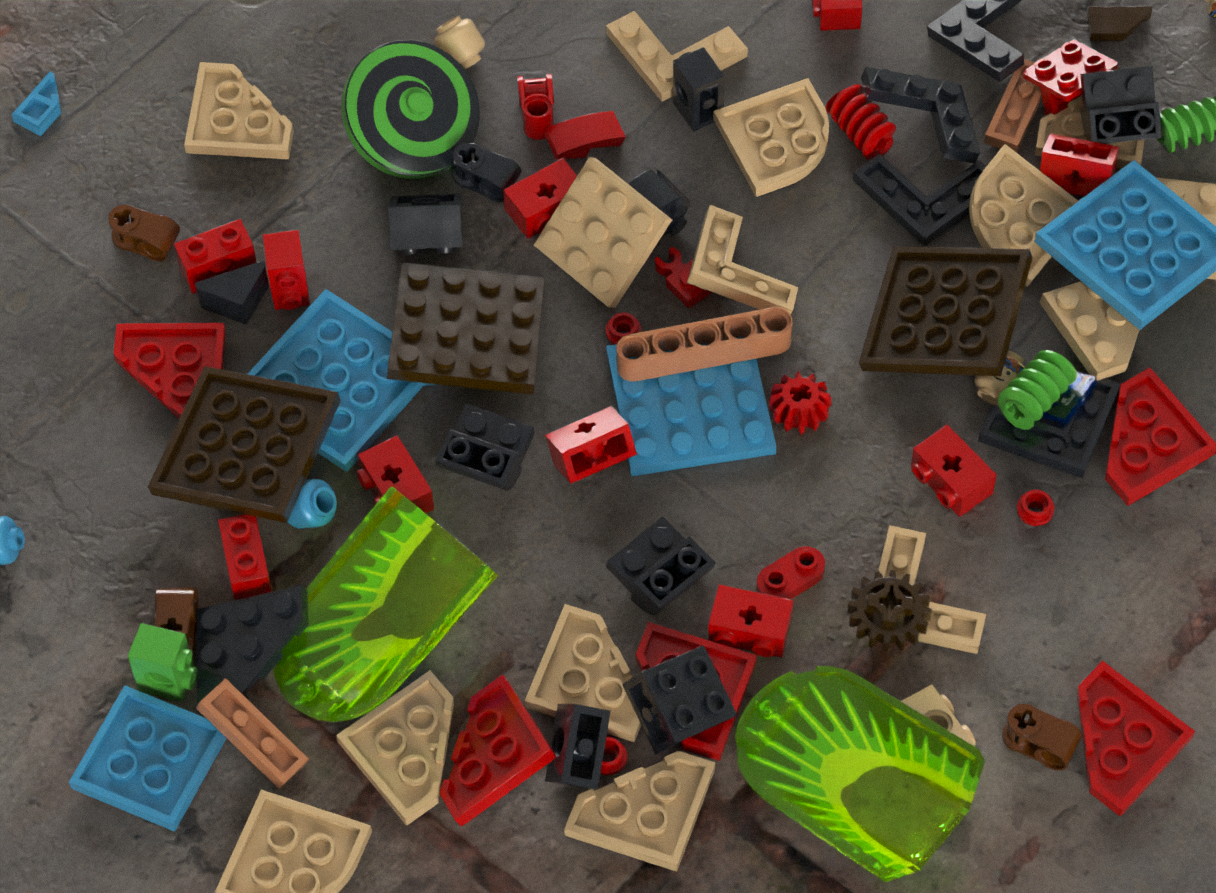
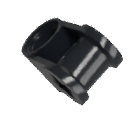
M463 143L457 146L453 153L455 166L452 176L455 183L460 187L484 195L495 202H504L503 190L515 184L522 172L521 167L513 159L498 155L474 143ZM462 171L465 172V178L462 177Z

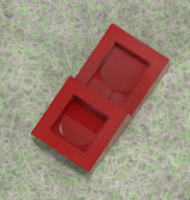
M614 111L575 117L548 127L544 131L545 138L555 159L587 157L591 148L621 146L626 137Z

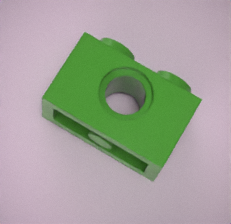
M144 623L140 624L128 654L130 666L140 692L182 702L187 689H193L198 671L194 667L193 653L189 649L184 633Z

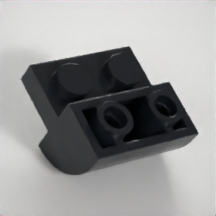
M1153 66L1080 73L1083 102L1080 113L1087 141L1108 144L1161 138L1159 102L1155 101Z
M465 404L454 430L449 429L435 460L436 465L451 472L509 491L515 485L522 472L521 463L535 434L534 427Z
M662 516L607 561L606 568L630 591V600L646 613L657 615L711 571L716 562L690 536L685 539Z

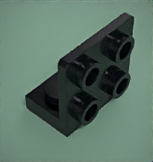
M704 646L642 671L622 684L655 755L736 716L731 700Z

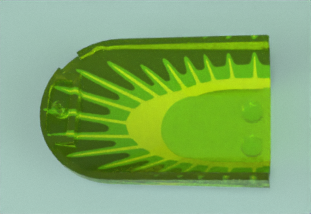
M390 487L306 588L308 591L309 625L299 637L294 635L281 651L284 656L277 663V667L273 668L281 693L294 708L317 720L330 722L346 721L371 712L384 703L402 685L496 579L498 574L394 487Z
M816 666L814 671H807L796 675L792 671L767 684L753 697L745 708L735 734L738 767L756 794L885 883L915 873L923 868L969 812L985 764L981 751L975 746L857 674L830 666Z

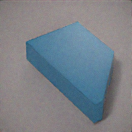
M49 72L11 114L14 123L39 136H42L62 113L54 73Z

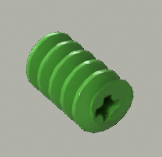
M1216 96L1214 98H1203L1201 102L1191 101L1188 106L1180 104L1175 109L1166 108L1160 113L1161 138L1156 139L1161 145H1164L1168 153H1174L1176 141L1179 147L1185 150L1188 148V138H1190L1194 146L1201 144V134L1209 143L1214 140V131H1216Z
M1040 351L1025 366V369L1019 372L1016 378L1008 384V387L999 394L998 403L1002 414L1015 427L1023 430L1031 429L1034 426V422L1043 417V412L1048 411L1052 403L1060 398V393L1067 391L1069 384L1076 381L1077 372L1074 366L1064 356L1054 351Z

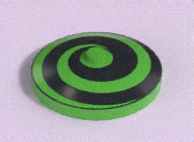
M399 40L375 48L364 56L351 71L342 93V119L351 143L358 153L372 166L395 177L424 179L441 174L455 165L453 153L457 146L463 143H473L478 131L480 107L472 80L465 69L451 55L425 42Z

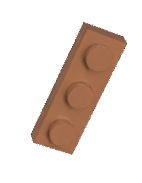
M1024 59V65L1013 73L985 134V144L1002 148L1006 144L1018 153L1042 100L1040 87L1025 80L1023 77V71L1035 64V62Z
M226 678L202 699L196 707L208 721L279 789L309 761V758Z

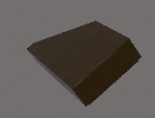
M1089 6L1087 15L1090 41H1124L1133 33L1137 26L1151 18L1152 6Z

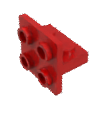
M1071 40L1024 70L1023 77L1025 80L1040 87L1045 115L1047 116L1051 113L1055 115L1068 108V103L1082 96L1080 73L1119 69L1118 62L1077 40Z

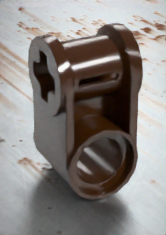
M119 205L113 208L108 216L109 225L113 230L111 234L112 240L117 248L145 256L157 262L166 260L180 232L179 225L165 215L150 213L131 205Z
M157 588L155 595V626L184 633L189 649L192 652L195 641L196 609H199L197 588Z
M1018 704L1012 707L1002 732L1003 742L1009 749L1032 758L1045 767L1056 771H1062L1067 768L1082 737L1080 729L1073 723L1056 718L1029 704ZM1026 714L1029 715V719H1028V720H1024ZM1016 735L1019 737L1018 742L1015 741Z

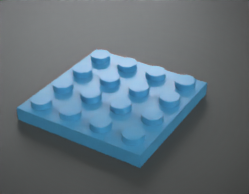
M1135 160L1039 230L1034 240L1037 245L1139 330L1216 271V226Z
M327 289L319 295L248 373V375L338 392L341 402L318 453L346 472L358 460V454L366 451L426 384L387 379L393 332Z
M739 336V337H735V338L743 339V338H745V337ZM616 345L606 346V355L618 414L629 424L637 455L627 459L631 476L776 454V442L757 359L641 381H627L620 377L617 372Z

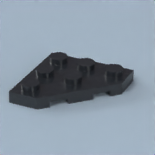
M302 585L196 609L197 706L225 678L241 694L249 699L246 694L260 677L263 679L267 677L284 656L281 651L294 635L299 637L309 625L308 591Z

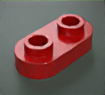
M810 546L796 548L765 567L758 574L757 593L790 600L816 585L823 578L825 573V558L823 554ZM802 560H809L812 564L805 566L800 562ZM772 579H779L782 581V583L774 585L769 581Z

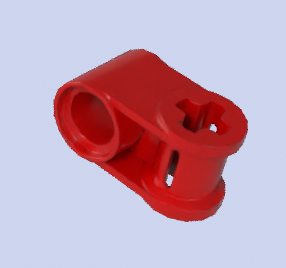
M546 74L545 78L524 79L523 76H517L519 105L522 109L524 133L534 140L546 139L544 135L545 129L554 125L552 74Z

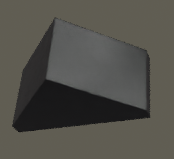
M260 261L195 282V287L202 309L246 325L267 291L269 282L264 261Z

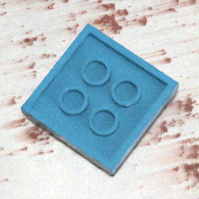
M124 685L69 780V785L75 791L175 832L227 738L205 717Z

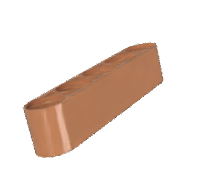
M771 307L629 334L622 337L616 345L617 372L624 380L641 381L781 354L788 350L791 345L792 316L783 308ZM742 336V337H745V338H743V339H738V338H735V337Z

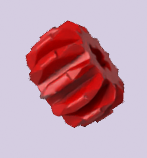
M798 370L794 379L784 374L781 378V384H774L772 387L769 409L770 412H773L775 424L784 423L786 433L793 427L798 428L801 436L805 432V427L816 431L819 427V422H826V419L829 417L831 396L827 393L825 381L816 383L814 373L807 378H802Z

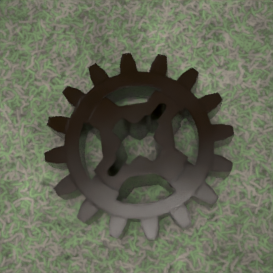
M891 570L889 577L883 578L879 571H875L874 581L871 582L868 578L863 577L861 578L860 588L853 587L851 592L852 600L848 601L847 613L850 614L849 626L857 627L856 637L858 639L865 636L869 637L868 647L873 648L877 642L883 643L884 652H888L890 644H896L897 648L902 651L904 650L905 640L915 645L918 643L919 633L926 634L928 629L927 621L931 620L932 608H929L930 596L929 594L921 595L923 587L921 582L914 585L909 584L910 574H905L902 579L896 578L895 570ZM888 603H891V610H893L890 619L887 617L888 611H886Z

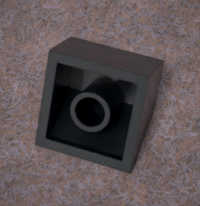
M462 193L391 197L388 207L391 250H399L401 255L419 254L420 249L434 248L435 253L444 254L453 253L456 251V247H462Z

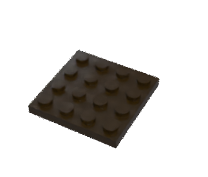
M893 246L859 360L862 371L1001 376L1033 259L1030 250Z
M402 263L387 379L533 394L544 278Z
M204 366L151 478L148 489L155 496L287 523L341 402L340 396L336 391Z

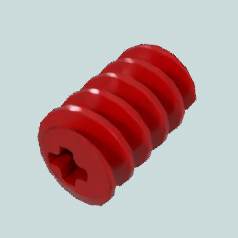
M855 84L833 95L825 106L826 112L838 123L840 129L846 132L847 137L850 141L854 142L856 148L862 151V155L866 160H871L878 154L884 156L890 150L894 142L892 136L896 131V126L893 122H887L888 116L884 112H880V107L877 103L866 100L864 88L861 84Z

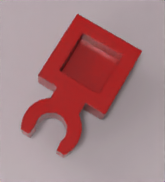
M669 248V258L673 261L671 263H664L659 257L655 258V270L660 275L666 277V287L688 309L712 293L709 290H704L687 283L693 259L684 264L681 253L676 248Z

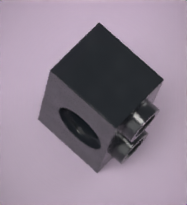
M704 47L693 52H686L673 60V104L693 132L714 123L713 111L724 108V75Z
M558 704L551 741V748L557 758L548 763L545 782L578 788L598 789L611 711L578 704Z

